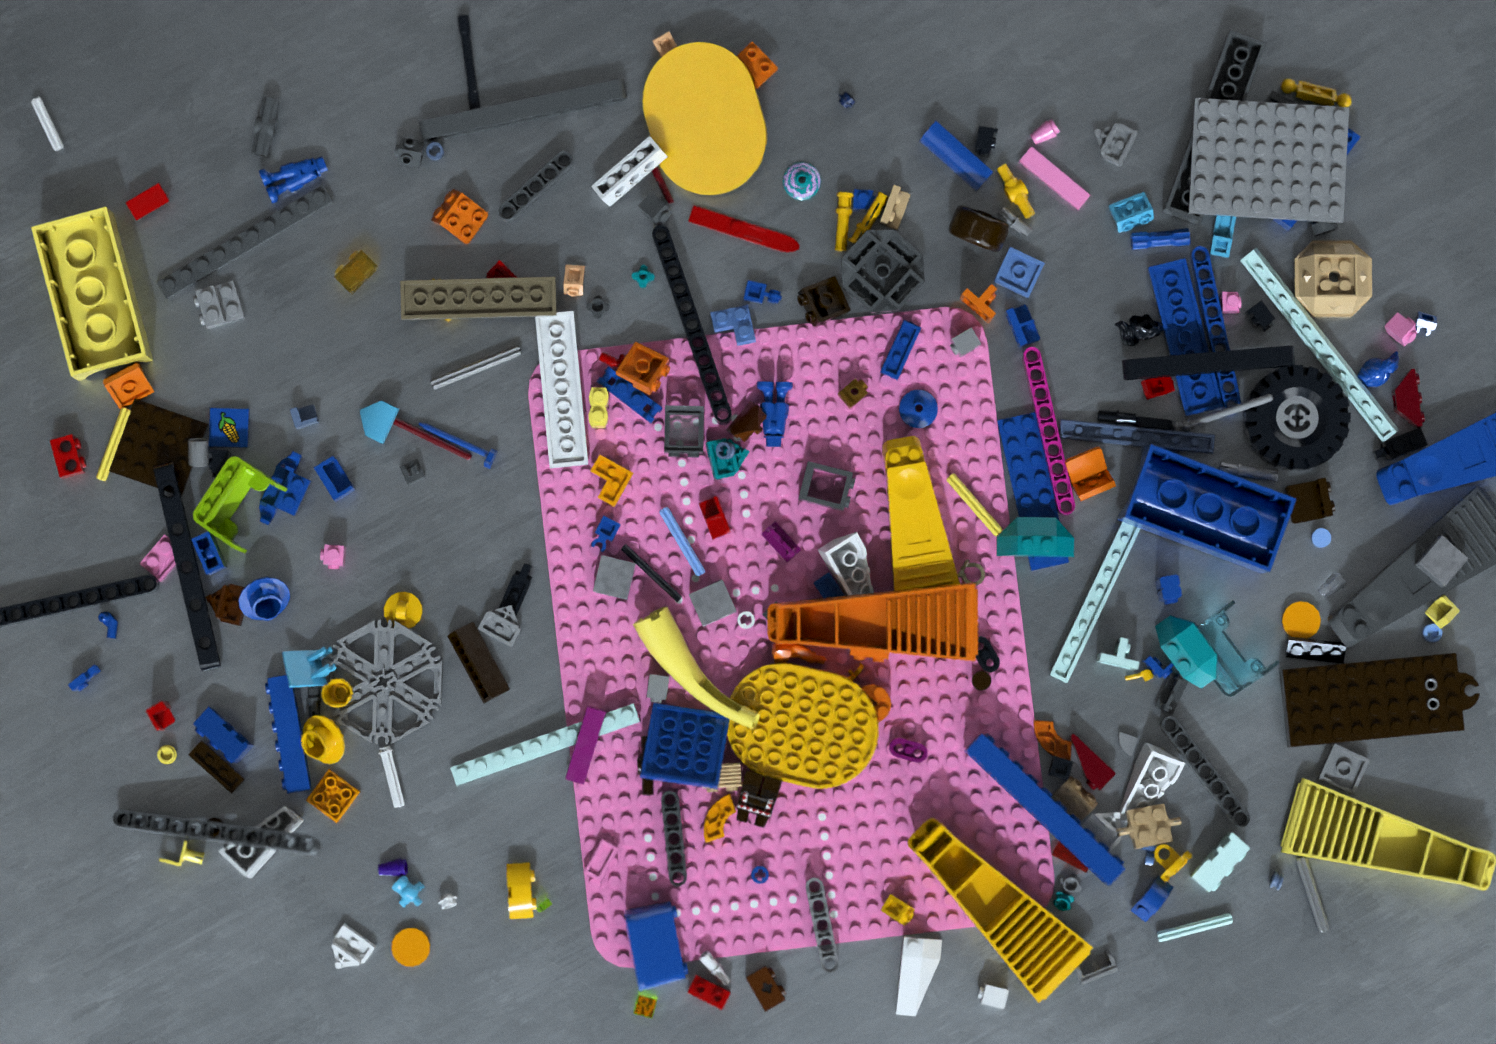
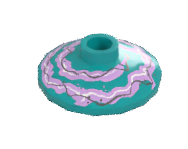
M795 163L784 173V189L794 199H810L820 189V174L809 163ZM804 177L806 181L805 183H800L798 179Z

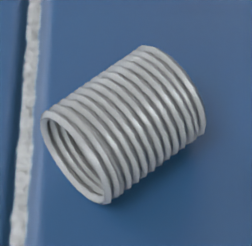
M194 438L188 440L189 466L209 465L208 439Z

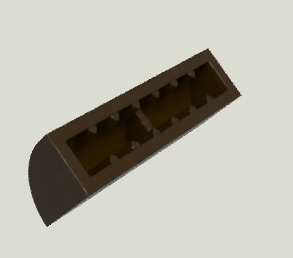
M474 622L453 631L447 636L484 704L510 690Z

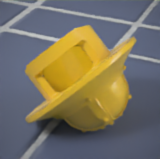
M314 715L308 718L304 724L301 739L304 752L310 757L326 764L336 763L344 755V736L337 725L329 718L321 715Z

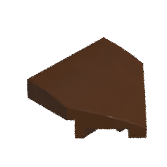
M750 401L728 426L726 431L745 442L754 432L756 434L762 432L763 428L760 425L767 415L762 412L760 406Z
M225 584L212 595L210 594L205 597L215 612L216 618L220 619L221 622L241 626L244 614L239 608L238 599L245 587Z

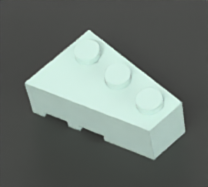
M1227 832L1190 877L1207 892L1215 891L1221 885L1220 880L1224 876L1227 877L1233 871V866L1246 856V852L1250 847L1234 833Z

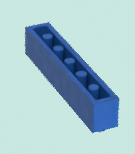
M287 675L267 678L268 683H265L267 695L270 694L271 702H268L270 714L273 713L275 720L272 721L273 733L277 732L278 740L275 741L276 751L280 752L281 755L278 764L280 771L284 773V779H282L283 790H287V794L312 790L307 756L301 744L303 733L295 687L289 688Z

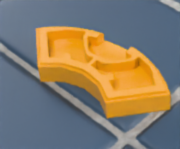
M730 794L716 801L707 813L704 822V838L706 843L724 837L723 828L725 821L736 812Z

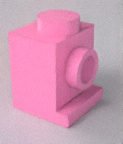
M1222 292L1219 295L1222 314H1239L1241 297H1239L1238 292Z

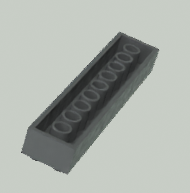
M1230 30L1226 36L1204 98L1246 101L1266 42ZM1191 132L1163 212L1199 225L1204 215L1188 214L1192 149Z

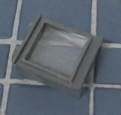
M665 405L664 454H668V457H680V454H688L689 458H699V454H703L704 406Z

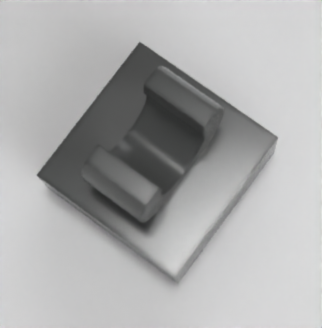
M418 459L400 466L408 485L425 478Z

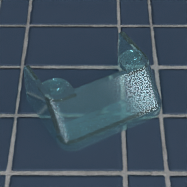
M1234 600L1197 625L1218 654L1217 678L1213 681L1222 693L1229 697L1236 695L1253 684L1280 663L1276 660L1265 667L1257 658H1251L1246 661L1224 630L1230 623L1225 611L1235 604Z

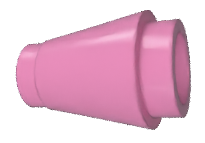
M1051 119L1050 121L1046 120L1030 136L1035 144L1056 137V134L1060 131Z

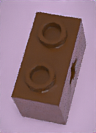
M766 965L745 977L765 1012L785 1001L784 996L786 995L782 985L777 986L774 981L777 977L771 967L767 969ZM765 982L768 985L772 984L771 992L769 993L762 991L764 988L763 983Z

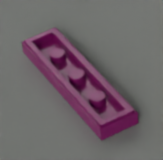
M587 705L566 773V780L584 785L606 710Z

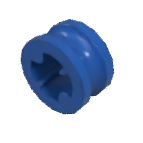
M758 866L753 869L751 876L754 882L762 884L768 880L769 873L766 868ZM758 869H762V873H766V876L762 877L761 881L757 880L758 877H754V874L758 873Z

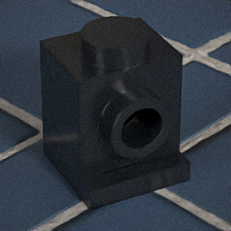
M979 126L974 152H979L978 155L990 156L991 149H995L996 138L993 135H997L998 129Z
M1262 300L1244 313L1245 317L1248 315L1251 317L1249 320L1255 328L1259 327L1260 330L1262 329L1265 332L1273 326L1272 321L1275 317Z
M209 449V454L213 456L209 458L208 467L211 469L213 478H216L226 461L231 457V452L228 450Z

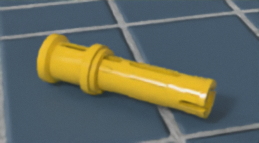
M880 191L878 192L862 222L857 223V228L852 237L848 238V241L855 244L861 232L863 235L867 230H872L871 227L887 199H889L887 195ZM879 203V205H878L876 211L874 212L873 216L870 218V216H871V214L873 213L875 207H876L877 204Z
M837 192L838 208L835 209V212L838 214L835 250L847 251L849 218L853 213L851 202L854 193Z

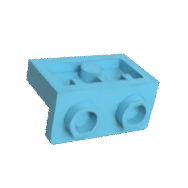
M1145 192L1109 205V210L1115 220L1118 233L1129 231L1136 226L1147 224L1154 220L1153 208Z

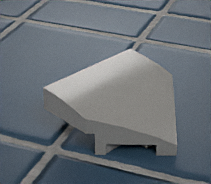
M1117 123L1101 130H1094L1103 159L1121 167L1138 132Z
M512 605L487 611L478 627L480 631L510 647H513L521 631Z

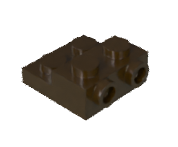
M836 276L804 287L798 292V303L800 306H804L807 312L805 318L809 324L812 323L813 327L851 311Z

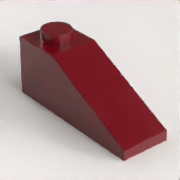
M1072 733L1069 737L1083 775L1087 779L1086 784L1092 790L1097 789L1100 791L1116 773Z

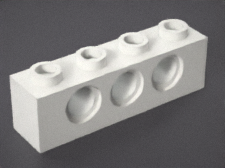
M649 136L591 187L610 207L668 156Z

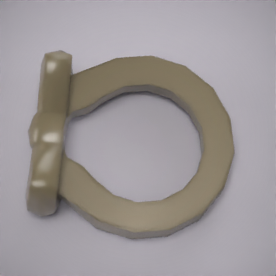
M966 559L957 574L958 578L962 577L965 583H976L977 586L984 580L985 571L980 564L969 563L970 561ZM966 567H977L981 572L980 579L976 582L969 581L964 573Z

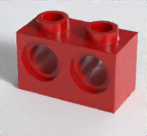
M70 434L50 440L60 478L65 479L85 473L84 468L87 467L84 456L81 457L79 449H82L79 438ZM70 442L71 449L64 452L62 449L63 444ZM71 460L76 461V468L74 470H69L67 467Z
M696 974L687 993L723 1010L731 991Z

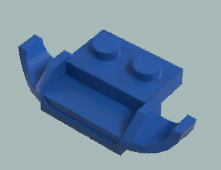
M292 451L289 456L282 459L276 465L271 478L286 487L287 491L280 490L271 484L268 486L260 499V522L269 525L278 509L293 516L296 515L311 483L310 480L295 474L302 456Z

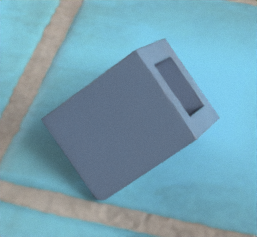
M314 405L290 409L296 429L319 423Z

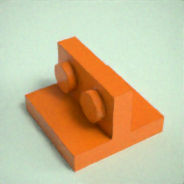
M991 284L979 298L968 288L962 293L960 300L988 324L996 315L988 307L997 296L995 294L997 288Z
M139 362L130 364L103 380L104 386L120 410L122 407L133 404L134 399L140 400L154 393V389L146 378Z

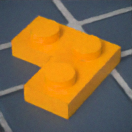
M600 454L590 472L606 480L598 498L615 507L634 473Z

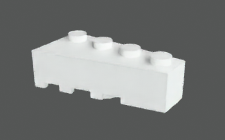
M284 806L255 828L293 833L304 820L291 808ZM257 833L251 836V842L257 839ZM276 836L270 838L269 844H273L276 841ZM229 844L218 852L246 878L252 879L276 851Z

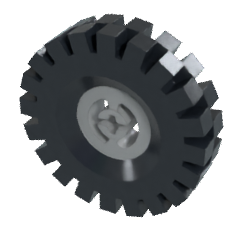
M1285 366L1270 372L1250 391L1246 399L1247 401L1267 394H1272L1273 396L1271 402L1243 411L1244 432H1247V440L1250 446L1255 448V453L1261 459L1264 458L1268 461V464L1274 467H1281L1282 470L1304 471L1325 463L1340 450L1344 439L1348 436V424L1351 422V413H1348L1349 403L1347 397H1344L1342 394L1343 389L1338 383L1335 384L1332 381L1333 378L1330 375L1321 373L1319 369L1311 366ZM1299 405L1307 411L1308 415L1301 409L1297 411V417L1300 418L1297 422V428L1305 422L1308 424L1304 431L1294 432L1286 427L1284 422H1287L1292 428L1296 426V421L1292 419L1296 414V409L1286 415L1284 411L1288 406Z

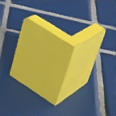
M1442 595L1429 606L1425 614L1441 629L1450 623L1460 610L1445 595Z

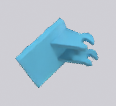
M330 646L327 650L325 647H322L320 650L283 651L282 656L289 688L326 685V676L336 670V665L333 664L330 667L327 664L323 667L321 661L326 655L332 653V647Z

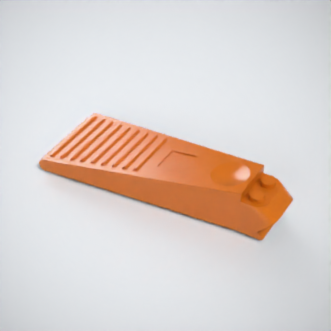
M965 583L773 603L769 605L767 611L768 637L772 642H776V644H805L976 661V655H978V589H976V583Z

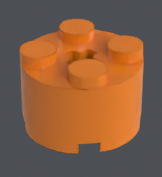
M877 685L861 687L868 697L877 703L874 708L877 713L878 722L884 720L891 709V700L888 693Z

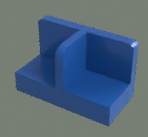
M1027 305L1005 311L1006 318L1019 348L1040 340L1034 324L1035 320L1032 319Z

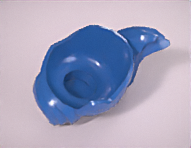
M1395 351L1387 359L1371 358L1362 365V369L1359 370L1357 377L1365 387H1378L1388 381L1391 373H1394L1399 367L1398 352Z

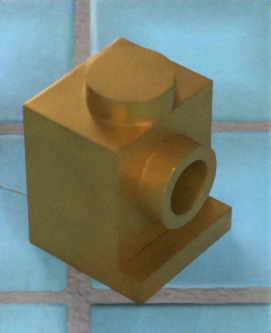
M855 378L838 392V396L851 409L868 394L866 391L868 386L863 380L860 379L858 381ZM853 388L858 390L857 395L851 394Z

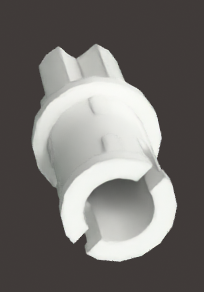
M705 951L700 955L699 960L706 966L710 975L713 974L721 986H726L730 979L721 969V963H718L709 951Z

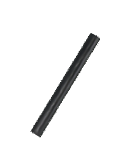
M627 544L621 548L634 563L676 602L682 598L673 587Z

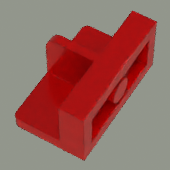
M717 495L699 503L713 540L731 533Z
M160 701L145 710L157 731H164L166 727L175 722V717L170 710L171 706L168 701Z

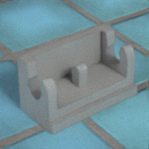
M1109 950L1084 959L1075 969L1081 985L1119 971Z

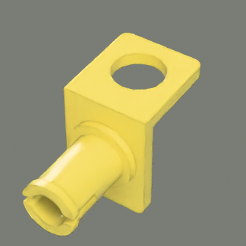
M184 839L178 862L160 857L159 861L180 867L184 860L201 865L203 860L195 858V856L203 858L204 852L188 849V841Z

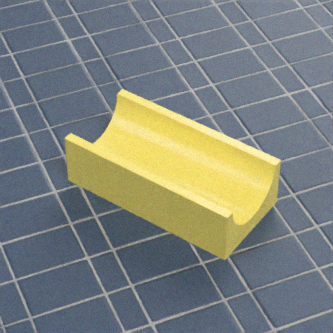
M102 207L31 227L71 377L82 381L93 373L111 367L153 361L114 213L107 207Z

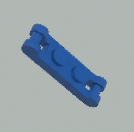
M609 366L605 369V374L602 378L599 377L596 381L649 423H652L654 421L653 417L663 409L640 390L634 388L627 380L617 376L616 372ZM611 377L616 380L612 386L607 383ZM647 404L651 407L648 413L643 410Z

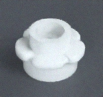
M452 893L444 894L438 903L442 909H449L457 905V897L452 896Z

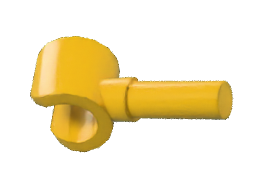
M1146 669L1137 674L1127 675L1125 679L1127 681L1142 677L1144 682L1154 676L1151 670Z

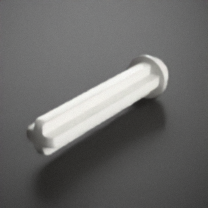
M391 746L380 748L378 755H381L394 808L402 807L405 805L392 754L394 750L391 749Z

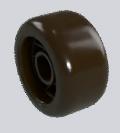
M960 205L953 214L948 231L951 235L993 252H999L1009 233V224L984 211Z

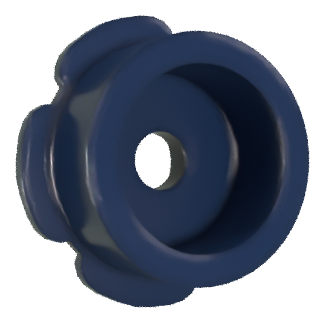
M846 91L843 94H839L840 99L838 101L845 108L848 106L852 108V105L856 102L854 98Z

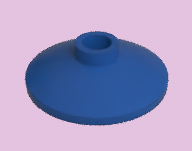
M924 390L908 392L902 398L899 405V413L902 420L913 428L927 427L935 420L938 412L935 398ZM921 405L922 411L917 412L915 406Z

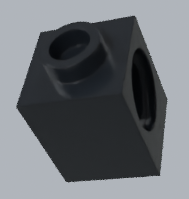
M1053 756L1048 775L1068 780L1073 761Z

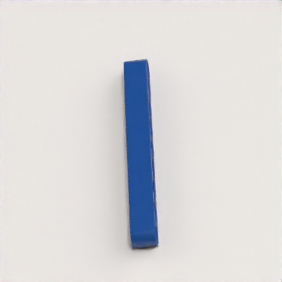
M1198 246L1190 253V263L1209 351L1216 352V345L1223 346L1224 351H1230L1210 255L1205 247ZM1195 252H1202L1204 255V259L1197 260L1195 258ZM1200 270H1204L1208 273L1207 279H1201L1199 277ZM1203 289H1209L1212 292V297L1206 298L1203 295ZM1207 308H1214L1216 311V316H1209L1207 314ZM1211 327H1218L1220 329V335H1213L1211 332ZM1235 371L1215 373L1223 404L1222 409L1228 408L1227 403L1229 401L1235 402L1236 405L1240 404L1241 398ZM1225 382L1232 385L1231 392L1224 390L1223 384Z

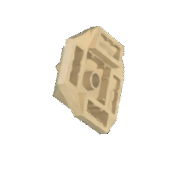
M1312 240L1294 259L1295 298L1312 318H1351L1372 297V258L1351 240ZM1330 273H1335L1338 276L1337 282H1332L1329 279Z

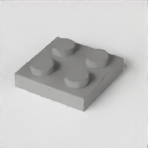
M1333 743L1318 779L1354 795L1370 759Z

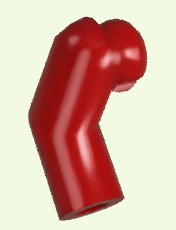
M602 352L599 360L612 367H619L626 355L621 354L619 359Z

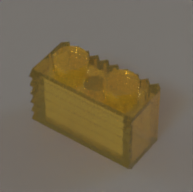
M362 250L359 253L355 251L348 258L350 261L345 266L342 264L335 271L336 275L334 278L351 295L379 269Z

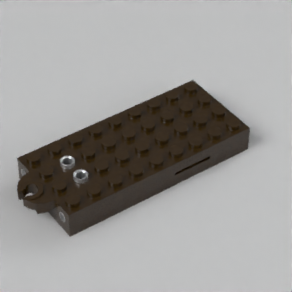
M1456 653L1279 670L1287 748L1465 730L1463 711L1473 707L1480 696V693H1474L1472 696L1466 695V686L1477 687L1479 684L1473 676L1458 672Z

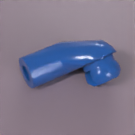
M101 612L98 619L108 627L107 638L116 639L117 619L110 612Z

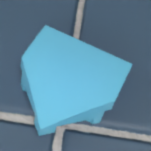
M381 400L361 409L360 415L365 435L384 444L399 408Z

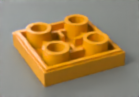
M328 769L306 801L338 823L360 794V791Z

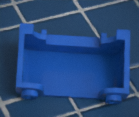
M671 901L625 910L626 926L639 991L686 979L685 975L689 974L687 963H683L674 922V918L678 916L676 906H672Z

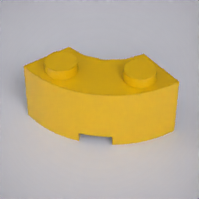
M530 862L506 864L510 919L533 918V910L537 909L536 898L532 897V882H535V871L531 870Z

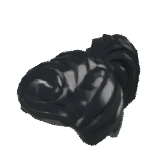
M1148 314L1131 316L1129 324L1121 320L1115 323V326L1120 330L1124 344L1128 346H1136L1140 341L1157 337L1163 331V325L1153 320Z

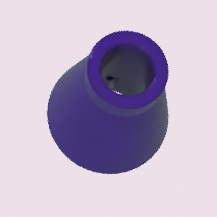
M399 858L379 864L378 873L380 876L394 877L407 875V861Z

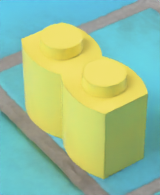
M592 387L589 393L591 405L589 423L592 428H606L608 424V412L606 409L609 404L608 391L603 387Z

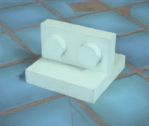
M1126 638L1117 639L1113 655L1100 653L1096 659L1098 663L1133 671L1137 670L1139 666V661L1124 658L1126 655L1128 656L1131 646Z

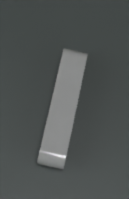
M810 878L806 882V893L820 963L825 972L832 973L838 969L839 961L824 886L820 879ZM812 881H817L820 884V889L817 892L809 890V884ZM817 900L822 901L824 904L821 911L813 909V903ZM819 920H826L828 923L827 928L823 931L817 929L816 924ZM823 939L831 941V947L828 950H824L820 946ZM828 958L835 960V966L832 969H827L824 966V962Z

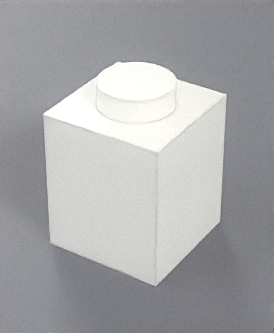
M985 983L984 987H980L978 998L981 999L980 1003L1004 1009L1009 990Z

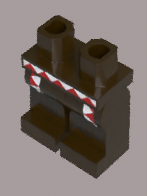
M746 770L736 808L738 809L737 820L747 823L749 813L757 815L754 825L764 828L767 820L771 817L782 781L765 776L761 793L758 794L763 775Z

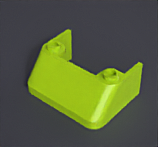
M233 456L226 461L195 508L193 519L197 524L233 549L246 553L247 550L233 541L238 533V527L236 523L230 520L250 488L256 491H264L270 484L285 492L287 488L243 459Z

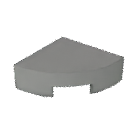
M1119 732L1118 740L1120 747L1127 755L1132 757L1138 738Z

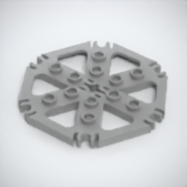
M376 620L337 640L336 642L342 645L341 648L333 644V647L337 649V654L332 655L330 653L327 655L329 658L334 659L333 661L325 658V665L329 664L331 667L335 664L336 668L341 667L364 681L353 687L351 701L344 707L335 708L336 711L331 714V717H336L340 714V717L334 721L370 743H373L372 739L375 736V744H379L381 736L385 738V744H389V736H391L392 744L431 723L425 716L433 720L435 717L430 715V710L432 708L437 711L440 710L437 705H433L434 702L440 706L442 705L443 661L435 664L434 661L440 660L441 656L439 655L434 658L431 655V652L437 648L431 647L427 650V647L433 643L395 620L394 628H392V620H388L387 627L382 626V620H378V628H376ZM367 633L375 636L374 664L350 649V644ZM403 634L418 643L419 651L394 665L396 635ZM430 669L434 672V693L429 697L425 696L404 682ZM334 671L326 676L327 683L334 679ZM380 677H383L384 679L393 677L389 679V681L386 683V687H384L383 685L374 687L381 681ZM373 699L372 728L365 730L350 721L348 714L350 711ZM393 700L416 713L418 716L417 721L402 730H395L393 728Z

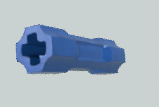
M1189 228L1171 231L1134 232L1130 235L1131 248L1136 250L1161 246H1186L1190 244Z

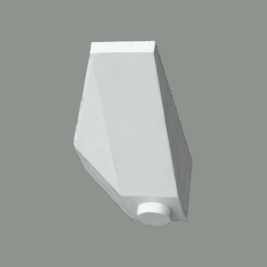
M903 936L896 1014L916 1016L940 961L942 940Z

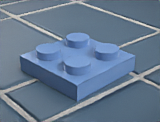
M1010 247L995 277L994 283L1025 298H1029L1045 263Z

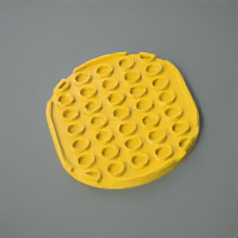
M694 42L678 46L657 61L650 71L644 86L643 111L650 137L668 156L660 163L661 168L675 184L696 194L720 195L739 188L757 171L767 146V127L756 87L748 68L728 49L706 42Z
M773 663L757 668L746 675L730 696V699L736 703L760 713L759 721L754 729L730 720L727 735L736 756L750 770L764 777L767 776L810 788H832L847 783L858 776L869 764L875 753L879 737V723L874 705L859 685L840 674L792 663Z

